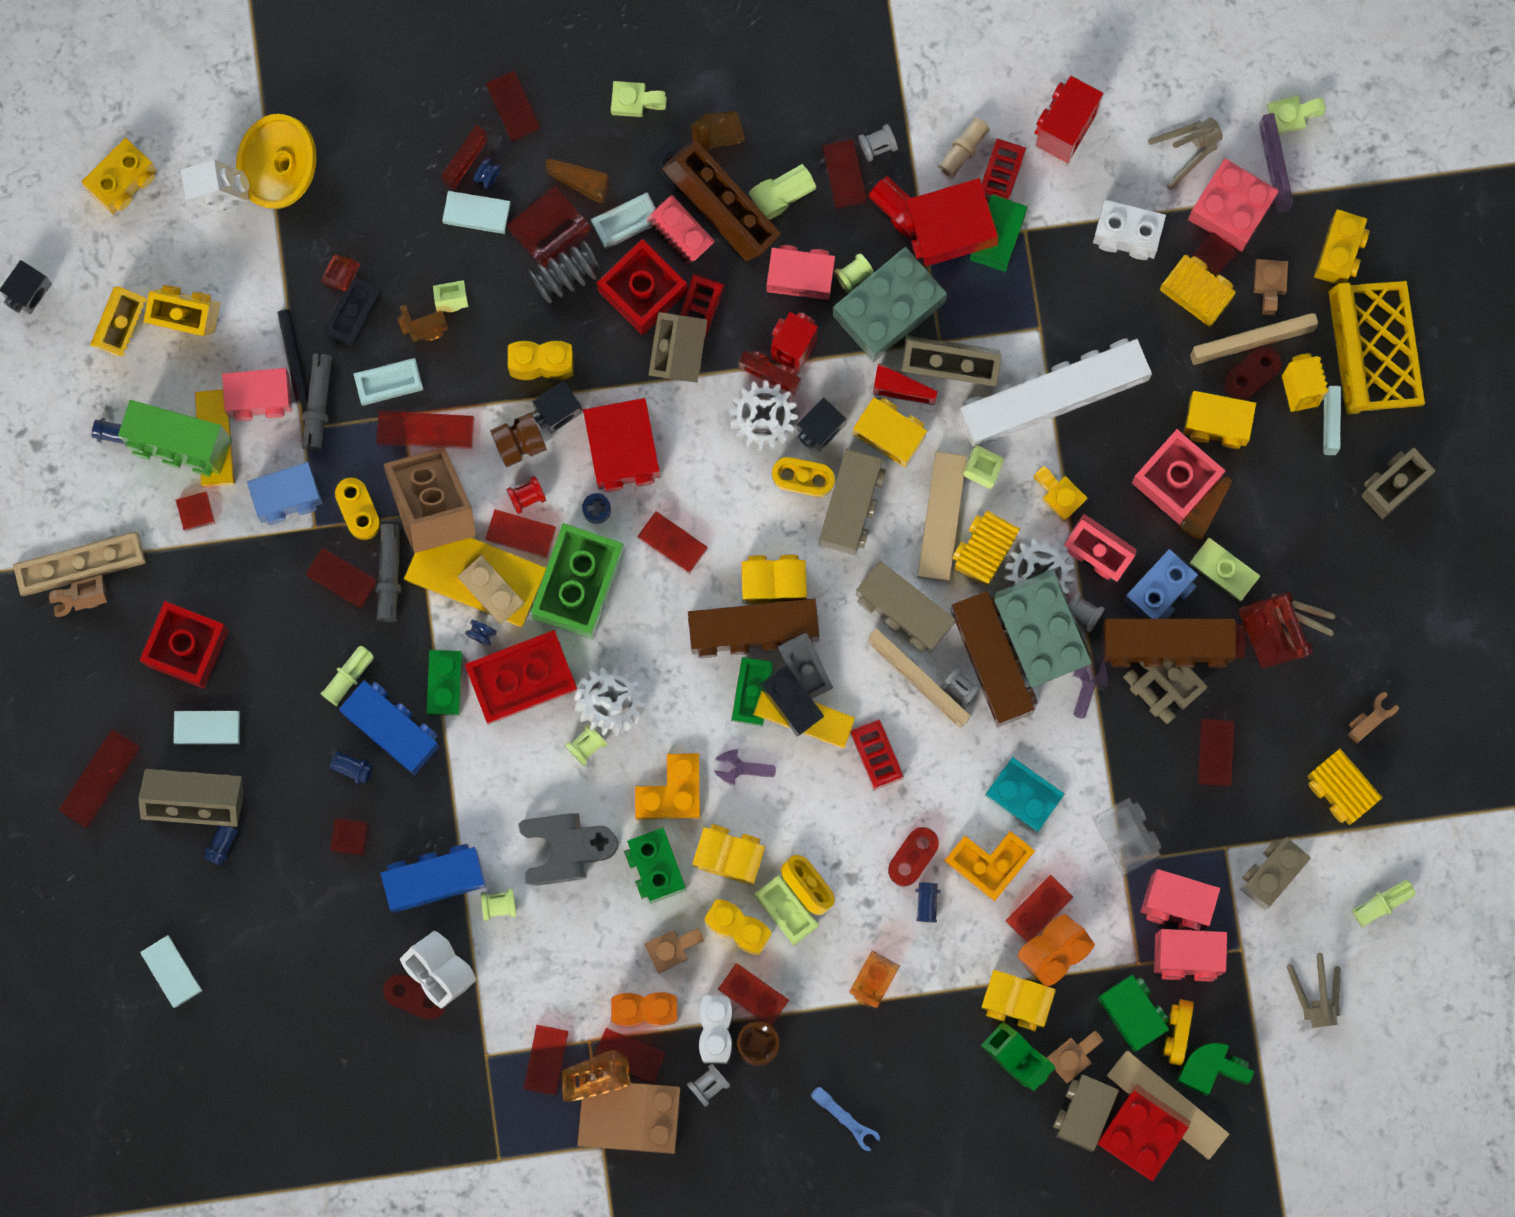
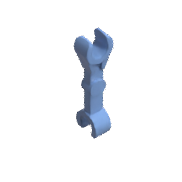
M817 1087L812 1092L811 1097L853 1133L863 1150L871 1151L863 1143V1138L866 1134H872L875 1139L880 1141V1136L876 1131L855 1121L850 1113L845 1112L821 1087Z

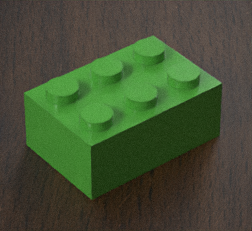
M129 400L118 434L126 444L125 447L133 450L132 455L146 460H150L151 456L163 459V464L174 468H180L181 464L193 467L192 472L206 477H210L212 472L221 473L229 445L233 440L219 424L134 400Z
M562 523L531 610L532 619L593 640L625 551L624 544Z

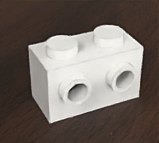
M216 160L181 169L187 201L213 211L221 212L234 211L238 209V205L249 202L247 193L249 191V181L241 170Z
M1104 199L1093 243L1098 244L1099 248L1104 251L1117 252L1118 249L1130 252L1129 255L1136 259L1147 260L1148 257L1154 259L1166 215Z

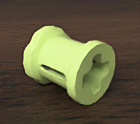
M861 253L855 256L856 260L843 269L837 268L834 270L835 277L848 294L854 290V287L874 273L871 265Z
M587 724L585 731L572 743L567 742L565 747L585 766L587 759L600 747L604 748L608 744L595 729L590 730V724Z
M508 889L504 893L488 895L486 892H481L484 921H489L490 917L510 915L511 917H516L513 889Z

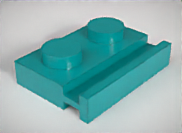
M1014 757L1010 759L985 794L987 798L1036 833L1039 832L1065 795Z

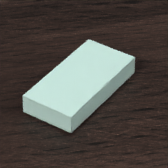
M448 191L442 221L443 224L505 234L511 203L506 200Z
M647 192L591 219V223L604 248L607 249L653 227L651 222H647V216L656 208Z
M415 358L354 373L362 406L423 390Z
M1329 386V390L1324 397L1323 453L1325 455H1336L1340 450L1341 386Z
M174 711V744H240V712Z
M169 935L140 952L173 1008L178 1007L202 992L201 987Z

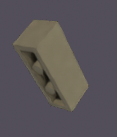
M906 335L901 370L902 372L996 387L1002 354L1000 350Z
M845 449L820 535V546L855 556L858 547H865L869 530L863 528L866 518H873L878 500L872 498L875 487H882L886 470L881 468V458Z
M882 561L876 564L856 589L855 595L859 598L857 603L869 613L875 610L883 616L882 622L895 633L900 630L909 637L907 642L921 653L926 650L931 654L955 624V618Z
M145 769L138 798L140 817L142 820L238 827L243 802L242 776Z

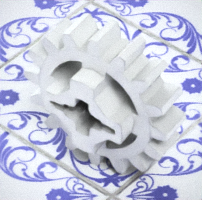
M764 381L763 388H758L757 384L752 382L751 391L748 392L743 387L740 389L742 399L733 397L732 404L737 409H730L729 416L736 418V420L730 423L731 429L739 428L736 438L740 440L746 437V447H751L755 442L758 443L759 451L763 450L764 444H769L770 448L774 450L775 441L779 440L785 444L787 442L785 433L794 434L795 428L790 423L798 422V415L791 414L790 412L796 410L797 405L796 403L787 402L791 397L789 391L780 394V384H777L774 389H770L768 381ZM767 396L771 397L772 399L760 400L758 397ZM746 405L750 411V417L743 423L742 412ZM783 409L785 419L782 426H780L776 415ZM758 411L762 413L769 411V420L766 421L764 418L757 420ZM762 431L768 432L769 435H757L755 433Z
M1032 539L1029 548L1023 543L1019 545L1020 554L1011 552L1009 557L1014 563H1006L1005 570L1012 572V574L1006 576L1004 580L1005 583H1013L1015 585L1030 579L1035 571L1034 568H1037L1039 571L1055 569V572L1060 569V583L1067 596L1069 590L1064 584H1073L1074 578L1068 576L1067 573L1074 570V565L1065 564L1070 555L1069 553L1063 555L1058 553L1061 545L1057 544L1052 549L1049 547V539H1045L1042 546H1038L1036 539ZM1036 554H1045L1051 558L1048 560L1038 558ZM1023 561L1027 570L1026 574L1019 579L1018 567Z
M601 668L598 676L592 671L589 672L587 679L580 681L574 696V700L577 701L575 711L583 712L580 721L585 722L589 720L591 722L590 730H594L597 726L601 727L602 735H606L608 729H612L614 735L617 736L620 733L621 727L629 732L633 724H638L645 707V703L642 702L644 692L636 691L639 685L638 681L630 683L628 681V673H625L622 677L618 676L617 668H614L611 674H607L605 668ZM598 688V691H594L593 695H590L591 691ZM626 708H629L627 713L621 714V712H625Z

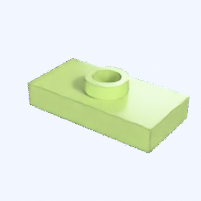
M1210 538L1207 539L1189 563L1190 566L1238 602L1243 600L1260 577L1259 574Z
M780 874L754 894L793 946L819 927V924Z

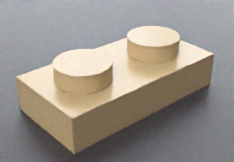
M482 555L458 575V579L500 625L525 605Z

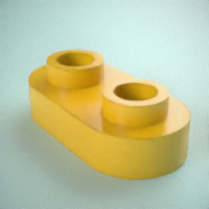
M784 457L779 459L772 468L774 484L785 491L813 497H824L834 488V473L824 464ZM785 470H790L794 476L790 480H785L782 477V473ZM822 477L825 483L823 486L817 487L813 484V479Z
M343 479L335 489V497L346 524L354 537L361 540L371 539L380 529V519L364 483L359 479ZM350 488H354L357 491L353 498L345 496L346 491ZM361 517H367L369 523L365 527H360L357 524L358 520Z
M792 855L782 864L781 873L784 881L790 886L808 911L816 915H822L834 905L835 897L832 890L808 859L801 855Z
M1180 999L1178 1005L1172 1004L1169 1024L1174 1025L1172 1037H1166L1163 1056L1169 1057V1064L1179 1066L1183 1064L1193 1013L1192 1001Z

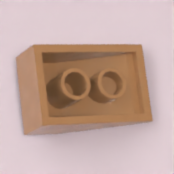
M445 447L384 464L405 533L414 553L476 536L472 507Z
M583 1080L578 1146L676 1154L681 1088Z

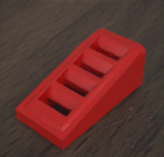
M996 139L981 183L987 201H990L992 194L1010 200L1026 147ZM1003 149L1018 154L1017 158L1013 159L998 154L999 150ZM996 160L1014 165L1013 170L995 165ZM995 171L1010 176V179L1008 181L992 176V172ZM992 182L1007 188L1006 191L990 187L988 184Z
M693 274L680 316L691 317L688 315L690 310L705 315L704 319L707 320L706 339L726 284ZM699 286L713 290V295L709 296L698 292ZM694 298L710 303L708 309L693 304Z
M877 365L873 387L874 395L935 405L938 391L884 365Z
M880 719L850 731L873 791L904 779ZM877 731L878 737L863 743L861 742V736ZM882 743V749L866 754V748ZM887 755L888 760L871 766L869 760ZM891 766L892 772L876 777L874 772Z

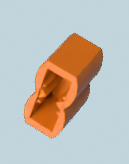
M1064 914L1052 920L1046 926L1042 935L1028 941L1021 948L1017 957L1026 970L1047 987L1063 978L1071 965L1077 964L1086 958L1094 948L1095 943L1083 927Z
M656 992L645 997L634 993L615 995L611 998V1021L613 1024L625 1028L637 1027L644 1023L656 1027L671 1026L678 1022L677 996L666 992Z

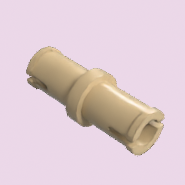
M974 118L963 135L953 141V148L937 166L942 174L954 179L956 173L968 158L972 159L976 153L975 148L990 131L989 126L983 120Z

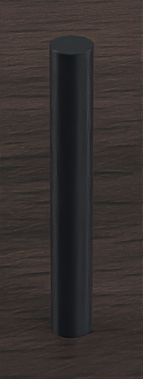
M284 309L278 311L277 314L296 404L308 402V396L290 310Z

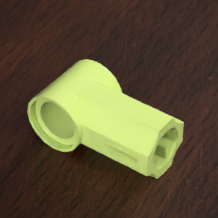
M801 164L775 180L768 179L759 183L748 194L757 208L768 220H771L783 213L789 207V204L815 190L816 185L807 168Z

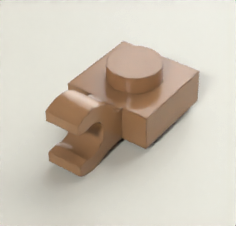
M1256 259L1253 293L1263 294L1262 315L1275 316L1278 305L1277 295H1285L1287 292L1288 261Z
M102 574L71 582V588L50 592L49 601L51 604L62 602V604L54 606L55 616L62 617L67 615L73 606L77 611L107 603L106 587Z
M1386 692L1381 693L1375 698L1372 714L1367 717L1363 712L1349 724L1353 730L1346 736L1354 745L1383 720L1392 717L1398 711L1399 707L1397 705L1391 708V710H1384L1382 708L1381 701L1387 697Z
M698 928L680 938L672 930L644 945L657 972L660 974L687 961L688 958L684 951L704 942V939Z
M1096 1030L1078 1045L1070 1038L1050 1054L1047 1059L1056 1067V1072L1067 1084L1092 1063L1086 1055L1104 1040Z

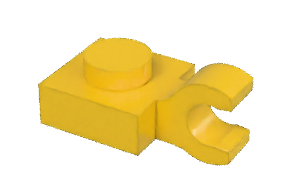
M1044 465L1033 476L1035 481L1048 492L1042 500L1063 522L1088 499L1066 476L1058 482Z

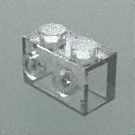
M1130 798L1093 817V821L1122 876L1157 859L1160 856L1158 850L1161 849L1160 842L1153 831L1148 833L1142 822L1146 820V817L1137 802L1132 804Z

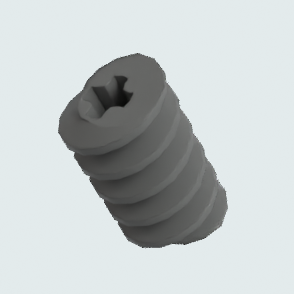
M585 241L581 242L582 252L574 246L570 247L571 258L564 252L559 253V264L554 259L549 258L547 261L548 270L541 264L536 265L537 275L528 270L539 293L549 304L552 303V292H555L560 298L564 297L563 286H566L571 292L575 291V280L582 286H585L586 274L594 280L597 279L596 269L599 268V265Z

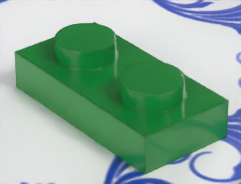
M429 650L427 715L460 716L462 651Z
M741 658L731 722L763 727L764 719L753 714L762 691L758 685L772 675L774 662Z

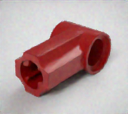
M886 176L874 186L868 194V198L891 218L892 224L902 235L912 239L915 236L913 228L907 230L902 211L907 210L906 199L911 197Z

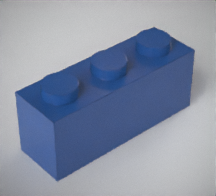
M363 681L339 708V711L415 776L440 747L435 741L438 735L424 723L418 727L410 719L413 714L401 703H398L396 706L391 704L386 699L389 693L379 684L374 682L370 686L366 681Z
M462 844L450 848V854L438 857L437 852L419 856V862L406 865L405 861H400L387 865L388 871L381 872L380 874L390 911L395 913L487 888L477 849L475 847L469 848L468 844Z

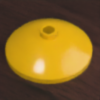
M271 114L256 121L243 136L236 157V169L243 171L249 181V191H247L249 200L264 208L280 209L293 204L301 198L311 184L316 168V147L313 137L301 121L288 115Z

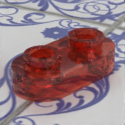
M1261 347L1251 353L1228 373L1224 382V388L1228 396L1234 399L1246 400L1277 375L1281 367L1279 354L1270 347ZM1268 358L1271 366L1263 367L1260 364V359ZM1244 378L1247 381V386L1239 387L1236 384V379Z
M926 827L916 828L901 845L888 867L889 878L895 885L909 887L919 879L939 847L938 837L933 830ZM923 837L928 840L929 846L926 849H921L917 846L919 838ZM902 864H907L911 869V872L906 876L901 875L898 871V867Z
M403 974L390 977L383 988L384 997L389 1004L426 1020H435L441 1017L447 1007L446 1005L444 1008H440L435 1005L432 1009H426L424 1007V1000L428 996L421 984ZM400 984L404 985L405 994L400 997L395 996L394 988Z

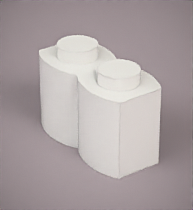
M433 931L416 943L400 958L406 972L421 984L429 999L440 1008H444L476 981L471 967L455 955L449 941L436 931Z
M704 996L700 1005V1020L703 1031L699 1040V1051L704 1064H727L732 1052V1042L728 1031L732 1022L731 1002L728 996Z

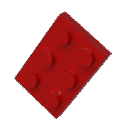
M555 630L464 664L487 725L577 691L575 681Z

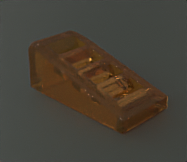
M547 159L545 166L550 176L597 203L604 204L609 186L607 173Z
M1228 477L1221 479L1185 517L1178 530L1199 541L1200 539L1202 540L1232 483L1231 479Z
M610 1050L561 1071L563 1101L565 1102L619 1090L630 1085L628 1059L615 1050ZM579 1076V1087L576 1088V1077Z

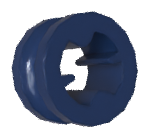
M487 157L482 162L473 179L476 183L483 182L485 189H489L494 184L502 170V165L499 163L494 165L490 157Z
M599 493L587 496L582 504L583 515L586 520L593 524L605 522L611 514V505L608 498ZM595 501H600L601 507L606 506L605 511H600L597 517L592 516V511L588 512V506H594Z
M471 619L470 624L472 627L470 630L465 631V635L481 644L491 646L490 638L493 635L496 636L497 631L486 624Z

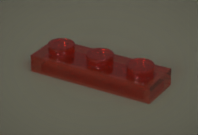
M379 411L376 442L378 445L473 449L475 418L470 415Z
M112 729L58 811L83 827L88 828L140 750V747Z

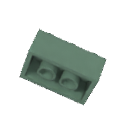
M904 247L833 307V317L868 357L875 362L945 304L947 293L907 247Z
M1055 569L995 593V603L1032 688L1092 664L1090 652Z

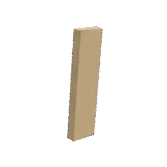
M1310 313L1194 346L1190 357L1193 365L1313 332L1318 326L1316 315Z
M942 452L935 453L917 578L949 582L964 482L962 474L966 466L967 456Z
M135 531L13 564L20 595L23 597L68 585L71 582L100 574L105 575L146 564L139 533Z
M877 628L869 635L868 643L958 728H962L969 721L971 716Z
M1129 1051L1123 1054L1106 1075L1107 1078L1128 1095L1137 1084L1191 1121L1190 1126L1182 1139L1208 1160L1229 1136L1227 1131Z

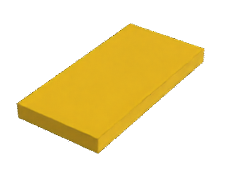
M471 537L414 554L404 577L405 581L491 615L458 579V575L482 555L524 602L525 605L506 621L520 628H523L546 571V568Z

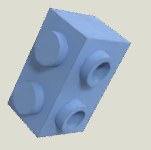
M308 462L247 481L253 504L261 523L267 522L268 525L277 524L285 521L286 515L298 512V515L309 514L317 510L316 506L323 504L312 468Z
M1169 549L1126 595L1124 602L1143 619H1168L1176 610L1171 605L1179 597L1185 600L1197 587L1193 581L1198 574Z

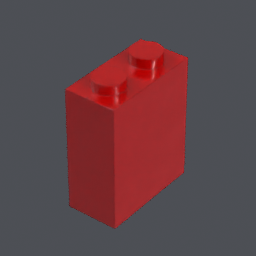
M980 178L906 199L907 210L902 211L907 230L913 228L916 237L915 240L911 241L916 259L922 258L925 267L998 245V235Z
M646 398L583 409L598 489L604 488L605 492H615L622 490L625 484L636 482V486H646L655 483L656 478H661Z

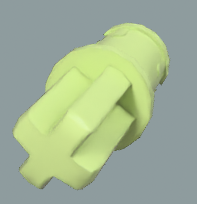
M362 646L358 647L344 666L336 669L338 673L320 694L337 707L351 686L358 684L356 680L373 660V654Z
M1404 880L1382 894L1378 891L1374 898L1352 909V912L1363 928L1386 913L1388 915L1392 914L1391 910L1415 896V889L1408 880Z

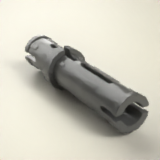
M313 354L307 412L303 413L305 429L302 448L313 451L315 448L316 451H321L324 424L328 423L329 417L326 414L333 357L321 354L320 358L319 354Z
M394 524L380 525L379 583L375 586V591L378 593L377 620L383 621L384 619V622L397 621L398 593H401V585L398 584L401 526L395 525L394 527Z

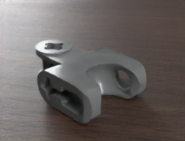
M579 813L526 819L518 824L519 833L524 837L544 838L551 846L549 860L541 866L529 868L526 871L525 883L528 885L540 886L586 879V863L610 859L618 849L617 837L609 828L605 826L581 828ZM600 835L605 840H609V844L604 845L603 851H599L596 846H593V843L598 841V836Z

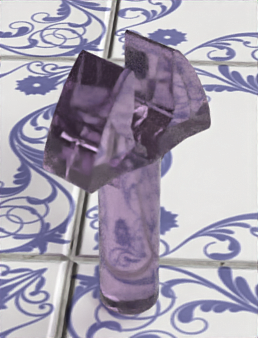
M1103 661L1100 663L1098 675L1094 676L1092 680L1089 679L1088 666L1075 670L1073 677L1080 678L1082 682L1073 713L1077 718H1086L1094 688L1099 684L1103 686L1108 684V674Z
M738 749L727 751L715 758V761H728L737 767L729 772L714 770L717 777L732 786H735V779L740 775L774 777L776 774L775 765L742 762L737 757Z

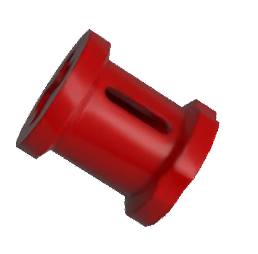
M536 476L531 477L529 482L514 489L509 487L506 489L517 514L522 513L523 508L538 501L541 503L546 502V497Z

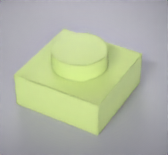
M464 280L433 286L437 313L444 311L455 312L461 308L468 307Z
M975 445L970 453L962 476L991 489L996 482L1004 458Z

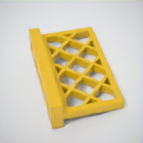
M1407 281L1360 285L1339 283L1328 291L1346 414H1358L1361 411L1423 406L1425 401ZM1399 290L1400 304L1396 309L1381 299L1387 291ZM1354 293H1364L1373 300V303L1366 312L1355 304ZM1377 304L1391 315L1383 326L1369 316ZM1394 318L1404 326L1405 334L1400 340L1386 330ZM1363 321H1366L1378 331L1370 343L1359 332V326ZM1381 335L1395 345L1387 357L1373 346ZM1398 349L1409 357V366L1405 371L1391 361V358ZM1368 351L1383 362L1375 373L1364 366L1363 358ZM1385 366H1388L1400 376L1392 388L1378 377ZM1403 380L1413 387L1414 399H1404L1395 391ZM1373 382L1387 393L1382 401L1370 402L1368 388ZM1390 396L1395 399L1387 401L1390 398Z

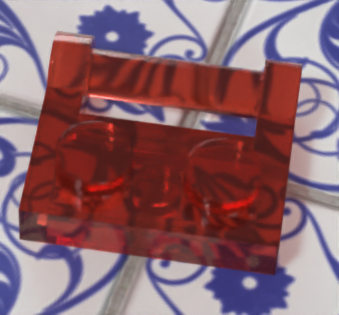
M556 186L507 225L508 230L533 259L544 267L548 265L547 261L549 258L553 257L581 233L585 235L592 229L586 219L578 213ZM568 218L572 221L573 224L543 249L537 247L541 240Z
M1290 592L1244 605L1238 609L1262 669L1289 660L1300 659L1314 652L1311 643L1306 642L1291 604L1294 601ZM1275 608L1280 609L1294 647L1289 645Z

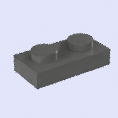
M807 633L778 646L787 667L811 699L833 689Z

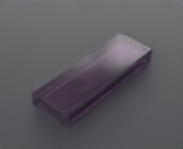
M1265 114L1260 120L1259 130L1271 186L1279 190L1275 198L1276 209L1279 213L1289 212L1294 202L1275 114Z

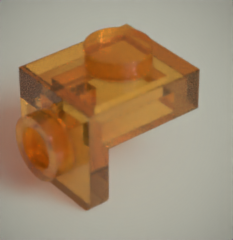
M737 111L705 114L691 125L693 141L697 140L707 152L713 147L740 145L745 141Z
M406 304L400 306L402 316L397 317L403 335L410 333L413 342L423 338L426 341L437 339L443 335V331L448 330L442 310L412 321Z
M872 950L849 993L854 995V998L859 1003L877 1008L900 965Z

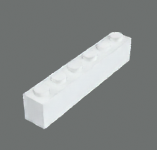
M1127 338L1119 340L1110 345V350L1099 353L1098 350L1088 352L1081 356V361L1071 365L1069 361L1062 362L1052 367L1051 373L1040 376V373L1031 374L1022 379V384L1012 388L1010 384L1000 386L992 391L993 395L982 399L979 395L967 399L963 402L964 406L960 407L959 417L972 448L975 445L982 446L1149 381L1152 373L1138 339L1131 342Z

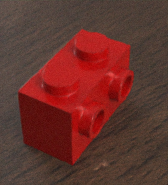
M789 312L786 320L780 318L772 332L774 337L771 345V359L799 374L817 343L818 326L814 325L815 321L803 313L795 315Z

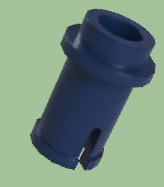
M106 418L94 420L91 437L97 439V442L101 443L102 440L125 444L118 436L122 424L106 422Z
M337 751L331 760L329 769L355 779L356 784L361 782L366 784L371 777L373 766L369 765V761L366 759L359 761Z
M218 825L209 848L204 849L206 853L204 859L219 866H222L224 861L227 862L228 858L226 855L238 830L231 826Z
M919 882L918 889H915V892L918 893L916 922L937 923V896L941 894V890H938V883Z

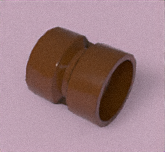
M531 412L514 419V425L512 426L504 423L490 430L506 468L521 462L525 454L533 457L547 450Z
M760 1021L752 1022L740 1031L737 1039L738 1052L748 1064L754 1066L767 1065L778 1054L779 1037L775 1029L769 1024Z

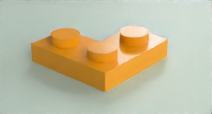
M699 753L667 754V786H635V820L700 819Z
M1009 831L992 854L989 855L964 835L944 862L995 902L1034 854L1035 850L1012 831Z

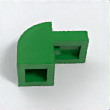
M1004 1022L981 1045L1011 1076L1024 1087H1029L1033 1091L1043 1084L1049 1074L1056 1068L1049 1059L1032 1048L1017 1031Z
M1212 1043L1194 1050L1186 1058L1175 1083L1206 1096L1209 1095L1218 1073L1247 1085L1250 1083L1255 1071L1248 1069L1249 1063L1240 1058L1231 1056L1229 1060L1225 1059L1224 1057L1229 1048L1228 1045Z

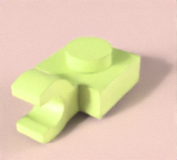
M614 81L611 114L643 117L644 108L666 110L667 97L664 91L645 92V83Z
M1299 96L1267 104L1275 136L1305 129V119L1322 116L1326 110L1323 98L1313 99L1300 104Z

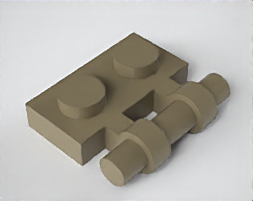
M1140 662L1139 664L1147 671L1142 678L1133 669L1123 677L1131 686L1130 690L1135 696L1139 694L1151 707L1149 711L1155 717L1159 716L1166 724H1169L1176 717L1168 708L1173 701L1184 710L1208 688L1191 668L1176 667V662H1163V667L1157 668L1144 667V662ZM1153 680L1167 693L1162 699L1148 686Z

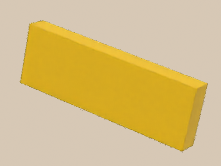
M223 389L195 392L196 418L221 425L231 437L230 418L225 412ZM232 443L229 445L221 473L212 472L210 477L201 475L202 487L235 484Z
M761 691L753 715L791 729L764 692ZM814 702L824 717L802 734L841 749L845 748L855 717Z

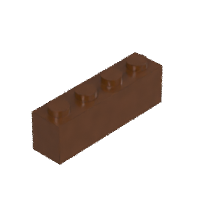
M697 140L682 147L661 168L745 261L760 256L781 234Z
M988 591L951 604L950 611L953 618L956 619V626L979 684L982 686L981 689L997 728L1032 715L1035 711L1033 705L1038 704L1032 687L1025 686L1022 675L1026 673L1019 657L1014 658L1010 648L1013 643L1006 627L1002 628L998 618L1001 614L994 597L990 598Z
M816 598L687 611L692 654H698L699 658L718 656L717 652L729 650L731 655L750 653L749 648L762 647L763 652L779 651L778 646L805 633L808 634L812 644L813 642H818L820 638Z
M1105 619L1103 623V662H1111V667L1124 668L1130 667L1131 662H1144V667L1157 668L1163 667V662H1176V667L1190 668L1196 666L1195 662H1208V667L1222 668L1227 667L1228 662H1233L1236 658L1235 619Z

